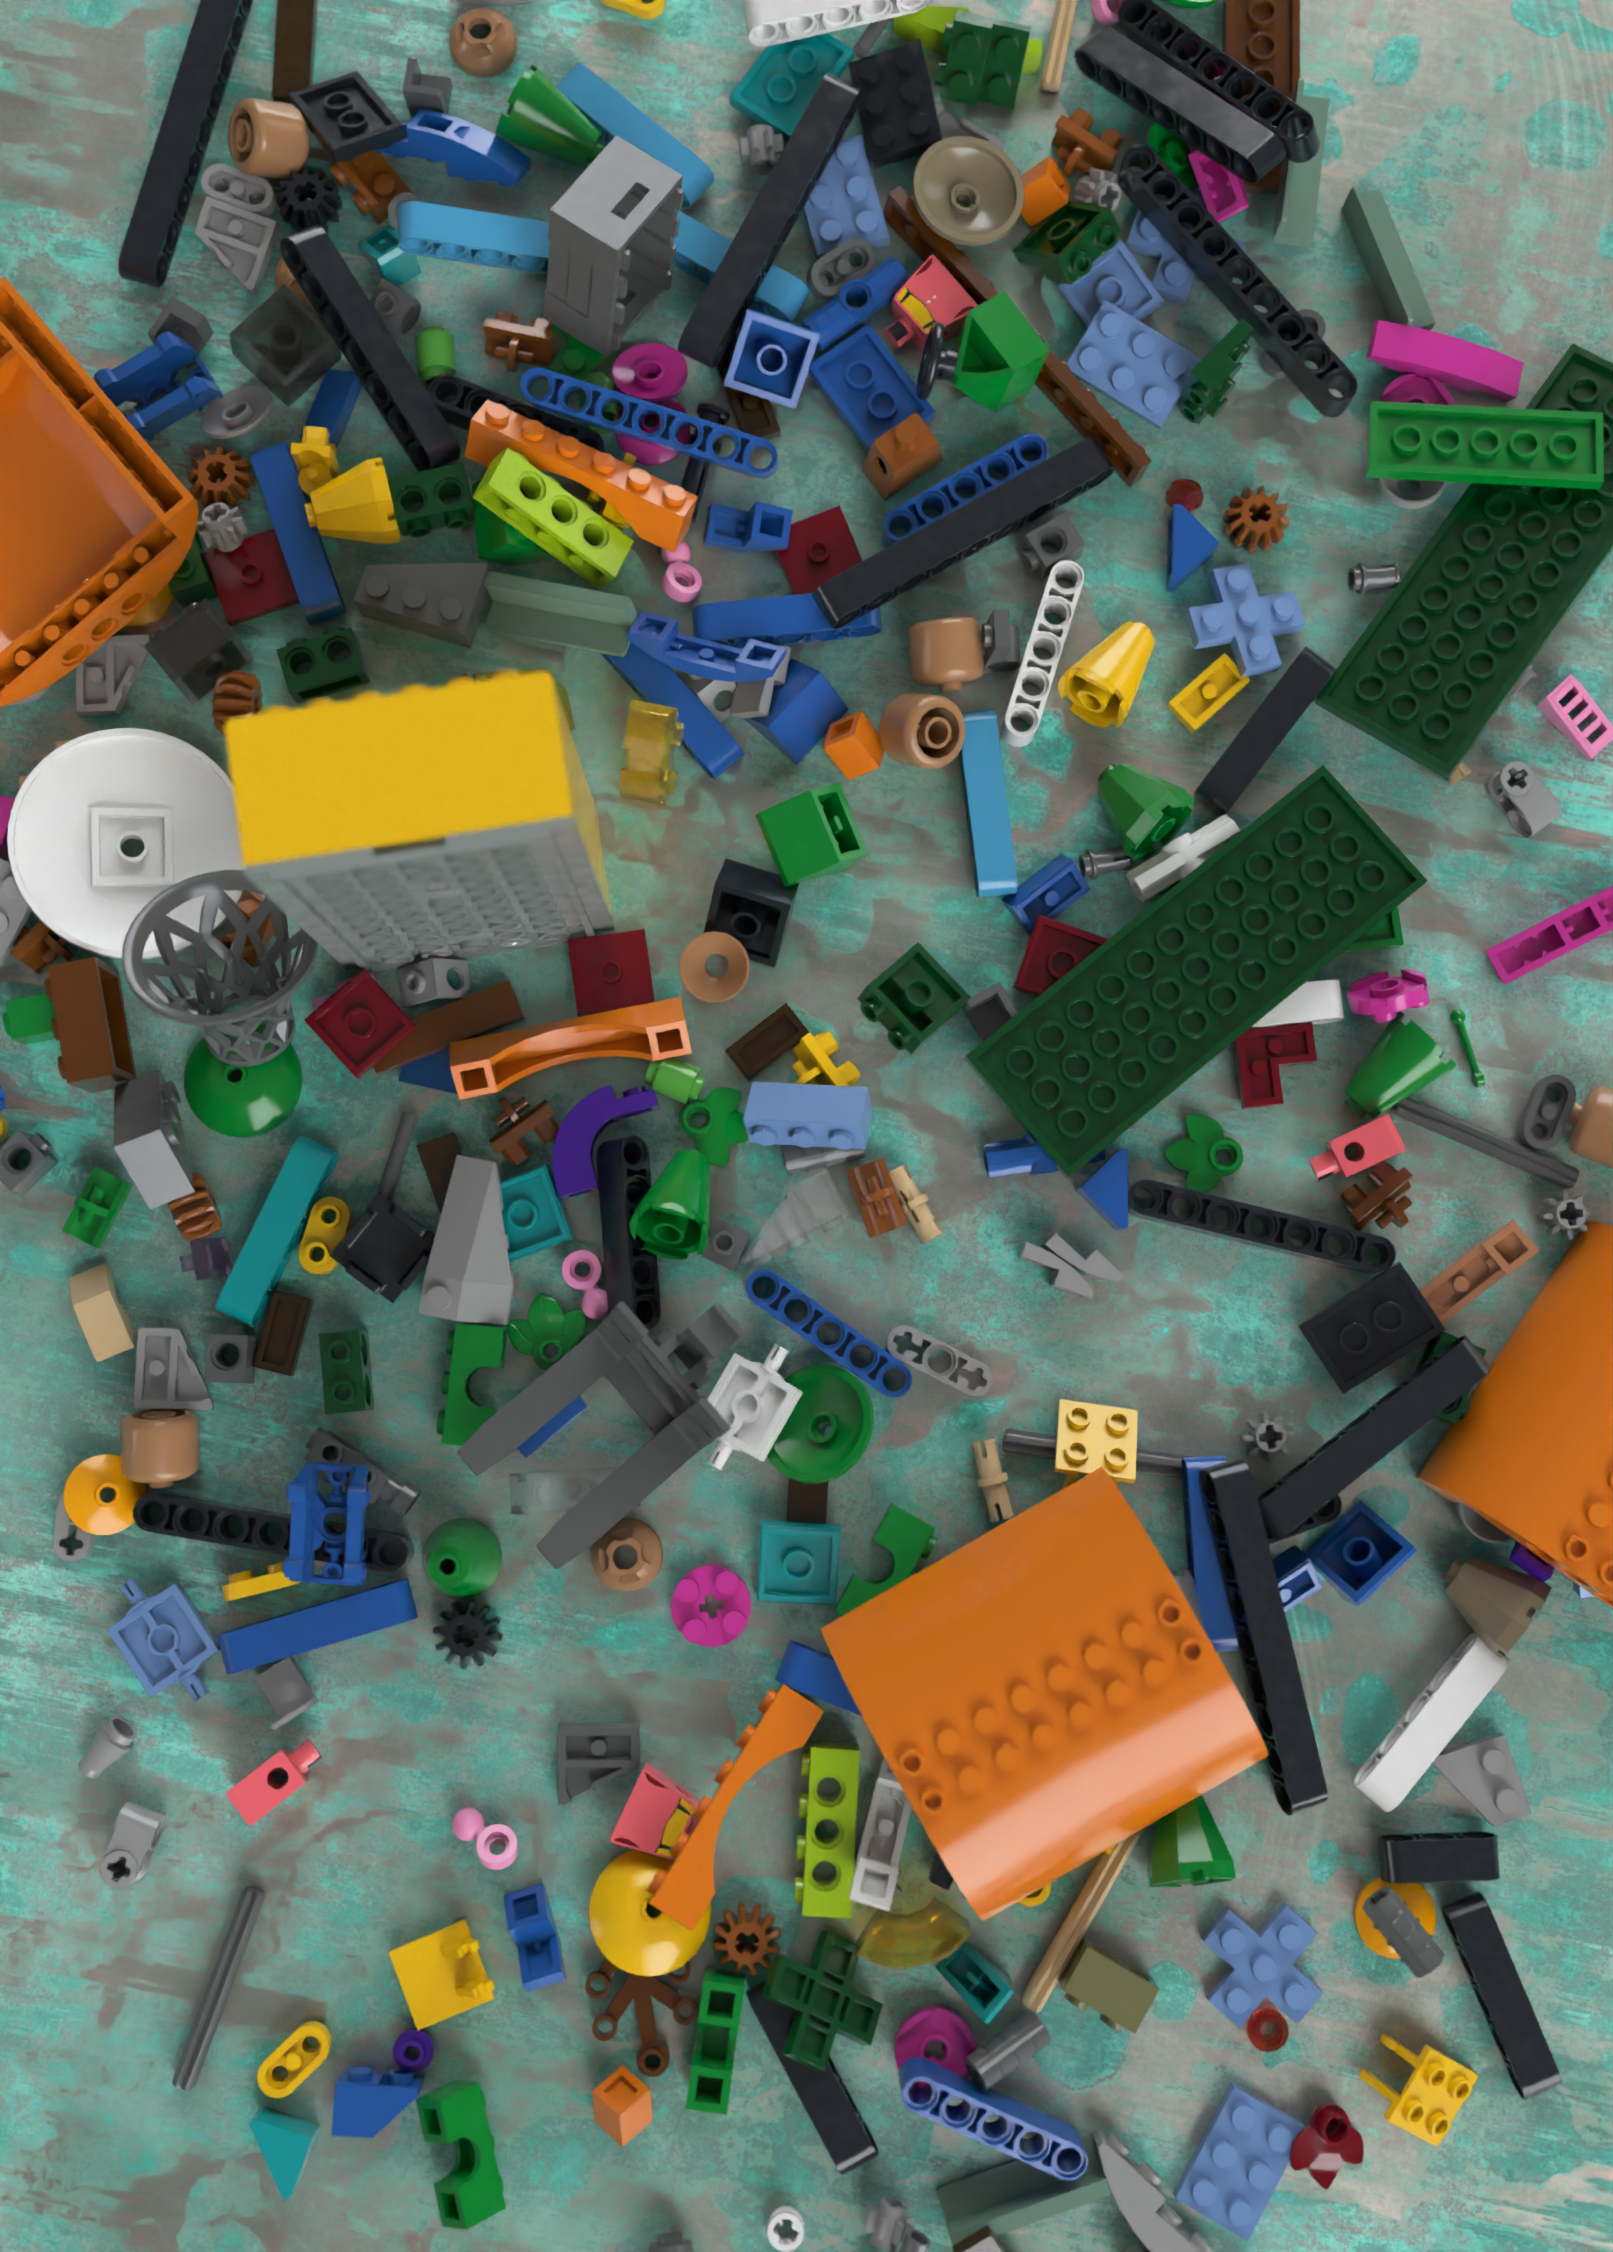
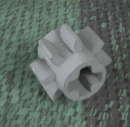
M765 124L754 125L747 129L746 138H739L741 165L749 164L750 171L757 175L770 174L784 150L783 135H774L773 128Z
M1090 168L1089 175L1078 179L1074 200L1081 203L1109 207L1111 211L1116 209L1121 196V188L1114 183L1116 174L1107 170Z
M214 503L206 507L201 515L202 520L197 523L205 546L210 548L215 545L222 552H230L237 549L243 542L242 535L249 532L239 508L234 507L230 510L228 505L224 503Z
M1567 1190L1557 1192V1202L1552 1198L1542 1200L1543 1205L1547 1208L1544 1214L1537 1218L1541 1221L1544 1220L1545 1224L1549 1227L1546 1231L1547 1235H1553L1561 1231L1562 1239L1570 1240L1573 1238V1229L1579 1233L1588 1230L1583 1223L1586 1220V1216L1591 1215L1592 1211L1586 1210L1583 1206L1584 1196L1580 1195L1569 1199ZM1560 1211L1569 1212L1570 1219H1561Z
M1262 1411L1260 1412L1259 1422L1249 1419L1245 1420L1246 1425L1250 1429L1248 1435L1241 1436L1240 1440L1250 1442L1252 1445L1248 1455L1255 1457L1261 1451H1264L1265 1460L1273 1462V1452L1279 1451L1288 1454L1289 1451L1284 1444L1286 1438L1294 1435L1291 1432L1284 1431L1282 1428V1424L1285 1421L1284 1417L1279 1416L1273 1422H1270L1268 1412ZM1266 1430L1274 1432V1439L1268 1440V1443L1261 1442L1259 1439V1434L1265 1433Z
M882 2196L878 2206L869 2203L863 2224H865L863 2230L870 2232L868 2241L880 2250L897 2252L900 2242H904L907 2232L915 2230L916 2227L914 2224L915 2218L908 2216L910 2212L909 2205L890 2196Z

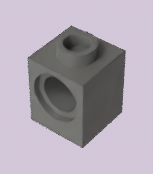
M1064 512L1025 535L1021 556L1027 568L1031 572L1036 571L1040 579L1043 580L1049 576L1053 566L1058 562L1079 559L1085 543ZM1052 543L1058 548L1059 552L1054 554L1046 553L1041 548V545Z
M19 1130L0 1148V1181L11 1192L26 1194L58 1163L50 1153L54 1149L53 1146L37 1132L32 1135ZM28 1150L31 1154V1162L27 1168L21 1170L18 1165L19 1156Z
M714 1217L709 1229L708 1243L703 1253L699 1254V1256L736 1272L750 1241L751 1233Z
M221 1326V1334L208 1333L204 1382L254 1383L255 1367L252 1366L256 1355L257 1336L245 1335L246 1327ZM233 1343L239 1349V1359L234 1365L230 1366L225 1362L223 1354L225 1348Z

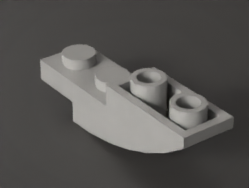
M1097 2128L1093 2133L1094 2143L1110 2190L1122 2214L1150 2252H1214L1213 2247L1198 2232L1195 2231L1191 2236L1180 2226L1183 2222L1180 2216L1169 2205L1164 2203L1166 2197L1160 2186L1162 2178L1146 2162L1143 2161L1139 2166L1128 2155L1131 2150L1117 2135L1112 2133L1107 2137Z

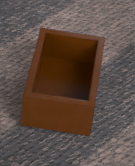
M96 957L47 966L49 978L45 979V991L49 1001L53 1002L56 1017H52L51 1027L55 1039L60 1041L62 1056L58 1057V1068L61 1077L64 1080L66 1079L68 1084L90 1093L115 1089V1086L137 1078L119 972Z

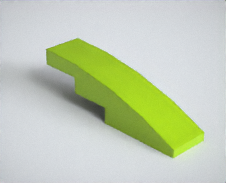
M927 5L918 12L894 17L893 33L910 42L920 39L924 49L947 57L949 48L942 47L946 23H954L957 11L969 13V8ZM1029 39L1022 69L1023 74L1038 75L1043 40Z

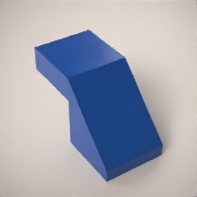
M755 502L749 511H743L711 503L707 510L703 544L738 553L784 550L788 547L793 510Z
M543 1883L504 1895L508 1931L518 1948L522 1984L526 1992L566 1980L561 1942Z

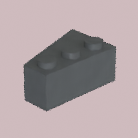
M488 562L365 565L354 602L364 617L471 649L489 596L483 583L487 572L491 571Z
M160 1070L115 1086L113 1147L149 1209L195 1192L181 1117L177 1106L180 1103V1096L172 1081L166 1082Z

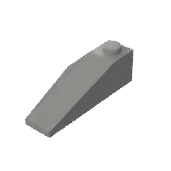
M457 1155L425 1271L418 1314L463 1322L502 1325L509 1323L515 1282L513 1272L510 1271L507 1250L509 1248L508 1235H505L502 1216L504 1207L497 1161Z

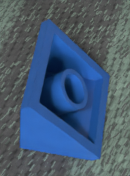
M747 308L733 337L723 384L796 409L820 333Z
M791 659L788 663L785 685L773 686L768 716L744 719L797 766L827 734L829 725L840 720L846 714L848 708L820 671Z
M1359 1501L1304 1554L1310 1559L1313 1567L1344 1601L1359 1606L1400 1568L1417 1549L1367 1505Z

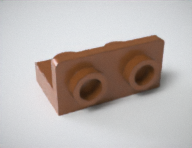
M376 150L361 154L352 161H341L338 163L328 154L332 164L328 167V170L335 182L341 188L347 186L353 193L351 199L363 216L369 213L378 225L389 218L388 206L396 195L404 192L412 193L383 155L376 152Z

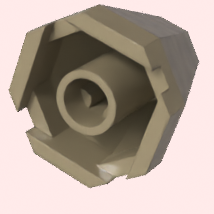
M1470 1556L1464 1563L1456 1559L1443 1577L1449 1583L1444 1590L1446 1595L1487 1648L1500 1658L1509 1653L1533 1621L1532 1617L1536 1611L1534 1608L1538 1611L1541 1609L1552 1589L1548 1584L1542 1583L1531 1575Z

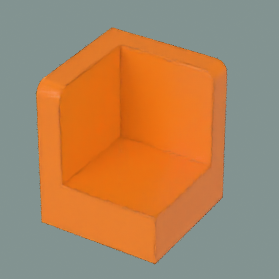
M1050 156L1021 175L1024 187V203L1021 215L1029 226H1035L1068 203L1071 184Z
M862 710L829 725L823 749L846 779L851 780L880 768L884 754L880 735Z
M623 2065L592 2090L595 2122L621 2147H624L653 2119L650 2089Z

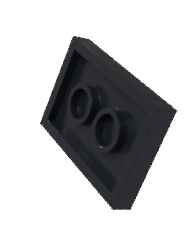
M920 39L849 63L853 85L862 89L863 92L858 110L869 161L873 170L923 154L933 144L943 140Z
M358 71L289 93L290 103L300 110L308 129L336 163L352 161L361 154L376 149H386L391 147L393 143L406 139L403 124Z
M1400 1261L1298 1325L1343 1394L1446 1330Z

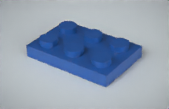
M869 324L810 364L808 374L868 453L871 444L877 438L913 413H917L925 424L935 418V410L927 400H920L917 397L916 385Z

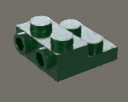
M957 11L954 23L947 22L944 31L942 47L949 48L946 62L939 61L935 86L941 87L939 98L976 106L977 101L1014 109L1031 27Z
M1068 200L1066 205L1042 220L1012 251L1019 263L1041 267L1048 280L1071 285L1082 276L1088 274L1092 268V263L1116 245L1118 236L1122 231L1109 207Z
M1243 318L1190 371L1177 403L1181 413L1188 421L1200 424L1208 415L1214 418L1227 404L1228 399L1226 396L1236 385L1233 378L1242 367L1243 363L1241 360L1251 347L1247 343L1254 328Z
M918 942L868 984L858 997V1000L862 1003L860 1008L863 1015L872 1022L879 1021L889 1031L887 1037L890 1043L896 1049H906L912 1055L949 1019L960 1011L965 1002L971 997Z

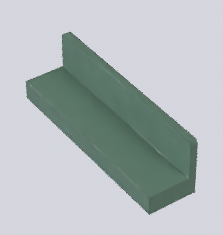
M1298 78L1291 100L1312 115L1320 146L1316 155L1309 161L1295 163L1286 157L1282 160L1272 243L1309 248L1314 234L1330 99L1304 96V79ZM1304 134L1298 135L1294 139L1300 138Z
M1353 186L1343 204L1342 212L1388 322L1432 330L1436 322L1380 189L1362 195L1359 186Z
M487 572L483 584L493 600L484 624L487 631L624 657L627 654L630 641L627 639V632L639 616L630 597L499 572Z
M1089 2133L1080 2135L1087 2154L1088 2165L1083 2175L1075 2180L1060 2179L1015 2158L938 2186L937 2194L945 2215L952 2245L957 2244L986 2225L990 2227L995 2236H999L1112 2195L1091 2135ZM1064 2149L1059 2153V2155H1067L1073 2149Z

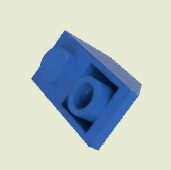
M365 2066L351 2067L348 2071H343L335 2083L331 2136L375 2137L418 2097L424 2085L425 2075H414V2071L406 2072L400 2068L390 2070L389 2074L373 2073L372 2068Z

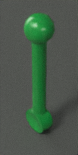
M1455 1009L1450 1014V1020L1457 1026L1472 1072V1082L1478 1088L1485 1085V1078L1479 1070L1464 1025L1465 1013L1460 1009Z

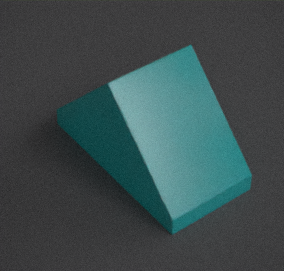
M389 224L357 244L380 279L383 277L399 287L421 273L416 255L407 254L399 249L398 231Z
M960 1936L935 1967L986 2024L991 2022L1015 1992L1010 1977L963 1936Z
M265 2106L256 2112L249 2125L281 2197L285 2201L292 2197L300 2184L320 2125Z

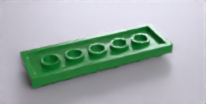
M1370 401L1367 409L1366 478L1599 490L1604 482L1603 413Z

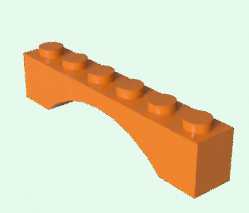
M488 399L472 417L464 457L489 467L491 461L508 447L512 451L525 456L536 469L556 473L575 480L593 490L609 502L629 522L640 538L672 553L676 551L688 533L698 496L685 491L680 486L672 485L643 469L635 468L608 453L598 451L571 436L559 433L544 426L539 421L531 420L502 404L494 403Z
M681 997L450 1042V1069L458 1098L461 1100L499 1092L511 1083L534 1072L574 1060L620 1056L656 1061L691 1054L692 1050Z
M784 1684L779 1686L776 1691L769 1688L757 1708L762 1712L761 1717L755 1726L747 1724L735 1744L741 1748L733 1762L726 1759L717 1772L714 1781L719 1785L711 1798L704 1795L695 1808L691 1817L697 1821L689 1835L682 1831L673 1844L669 1854L674 1856V1859L667 1871L665 1872L659 1868L646 1891L652 1894L648 1900L649 1904L690 1931L694 1930L715 1895L713 1877L715 1844L721 1822L732 1800L746 1781L764 1765L784 1753L803 1747L824 1713V1710Z

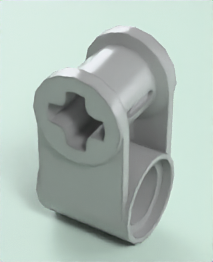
M1512 761L1501 770L1493 773L1488 779L1486 786L1490 798L1494 800L1506 815L1512 827L1525 838L1533 837L1562 812L1556 797L1545 788L1526 763ZM1509 779L1513 782L1512 786H1509L1507 783Z
M131 1802L124 1804L115 1821L112 1838L101 1863L100 1872L105 1884L111 1888L120 1889L127 1887L132 1882L138 1881L146 1874L154 1850L164 1832L167 1815ZM124 1858L127 1859L125 1866L131 1869V1872L127 1874L123 1873L125 1866L119 1863Z

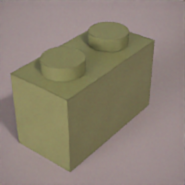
M1084 1937L1059 1979L1063 1991L1066 1992L1064 1995L1065 1999L1082 2010H1086L1087 2006H1090L1101 2013L1099 2018L1109 2027L1119 2032L1124 2027L1134 2034L1137 2032L1159 1991L1153 1978Z

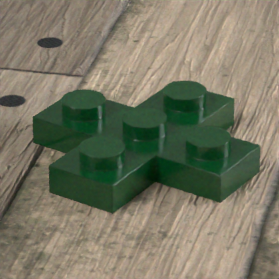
M830 1931L820 1932L810 1967L783 1954L774 1955L761 1996L795 2012L782 2055L813 2070L825 2071L836 2033L862 2046L871 2045L883 2004L850 1988L862 1947Z

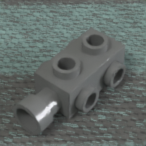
M319 1427L306 1444L310 1451L304 1459L308 1462L347 1463L370 1466L372 1479L370 1481L367 1478V1487H369L371 1492L370 1504L376 1503L382 1498L391 1504L389 1509L404 1517L421 1494L422 1490L410 1482L402 1483L395 1478L396 1475L386 1469L381 1463L374 1461L352 1446L350 1442L343 1440L332 1431H326ZM335 1447L338 1449L339 1452L337 1458L334 1455ZM319 1469V1478L330 1483L327 1477V1470ZM351 1472L350 1478L343 1484L346 1487L343 1493L347 1494L350 1481L355 1472Z

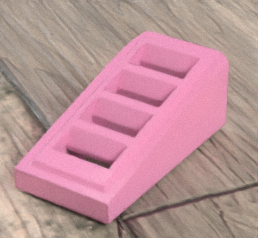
M1572 674L1564 679L1536 706L1589 761L1613 740V725L1582 684ZM1566 696L1570 702L1562 707L1558 701ZM1574 707H1577L1581 712L1572 720L1568 713ZM1587 717L1592 723L1581 732L1577 726ZM1598 728L1603 734L1590 744L1587 737Z

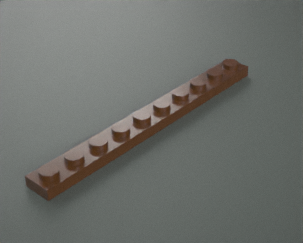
M900 185L888 193L883 210L885 221L923 262L934 254L978 306L999 294L995 290L993 283L980 274L963 251L958 250L951 241L935 233L924 222L917 211L913 197L909 196ZM1038 334L1039 337L1042 339V341L1045 343V341H1044V339L1041 337V335ZM1050 350L1035 381L1036 386L1085 439L1091 436L1096 438L1114 465L1115 472L1129 487L1133 486L1142 478L1151 462L1145 449L1125 432L1118 419L1103 408L1096 400L1093 392L1089 388L1084 387L1071 373L1068 365L1063 360L1058 359Z

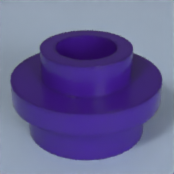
M416 2028L402 2032L393 2045L395 2063L406 2072L414 2071L416 2073L424 2070L434 2056L433 2040L428 2033L423 2030L418 2031ZM410 2045L416 2046L420 2051V2056L417 2058L409 2057L406 2053V2047Z

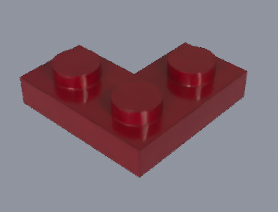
M1312 1022L1249 1029L1233 1042L1242 1110L1284 1104L1279 1067L1308 1064L1317 1061Z

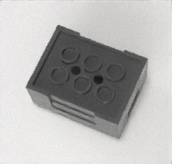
M617 135L610 141L550 209L547 287L544 292L542 318L605 357L612 349L617 351L620 348L622 337L663 289L666 291L670 289L672 272L669 269L670 265L674 262L676 245L673 244V241L678 236L680 218L677 217V213L682 208L684 190L681 189L683 175ZM628 292L634 297L625 307L617 302L616 299L618 297L624 299Z

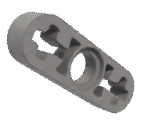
M901 1325L895 1327L886 1338V1348L891 1356L971 1397L983 1396L993 1385V1373L985 1363L911 1326ZM905 1332L912 1335L910 1342L919 1347H922L923 1340L930 1342V1346L922 1354L920 1365L913 1362V1359L918 1355L911 1350H905L903 1354L896 1352L898 1345L893 1342L896 1335L902 1337ZM936 1349L946 1351L951 1359L950 1367L942 1373L934 1372L928 1365V1357ZM958 1358L966 1361L961 1366L962 1369L968 1372H974L976 1368L982 1370L981 1378L986 1380L983 1387L975 1386L973 1390H970L967 1387L969 1381L960 1375H957L956 1382L948 1379L957 1368Z

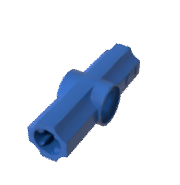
M890 257L861 279L846 282L838 296L801 322V327L820 333L816 349L822 352L850 330L866 326L870 322L872 315L892 301L895 294L909 280L906 269L898 259L895 260ZM852 301L862 302L864 306L860 308H854L849 306L848 303Z
M1029 1134L1024 1135L1023 1139L1005 1140L983 1145V1159L988 1179L1028 1172L1030 1175H1038L1059 1171ZM1105 1149L1088 1163L1105 1160Z

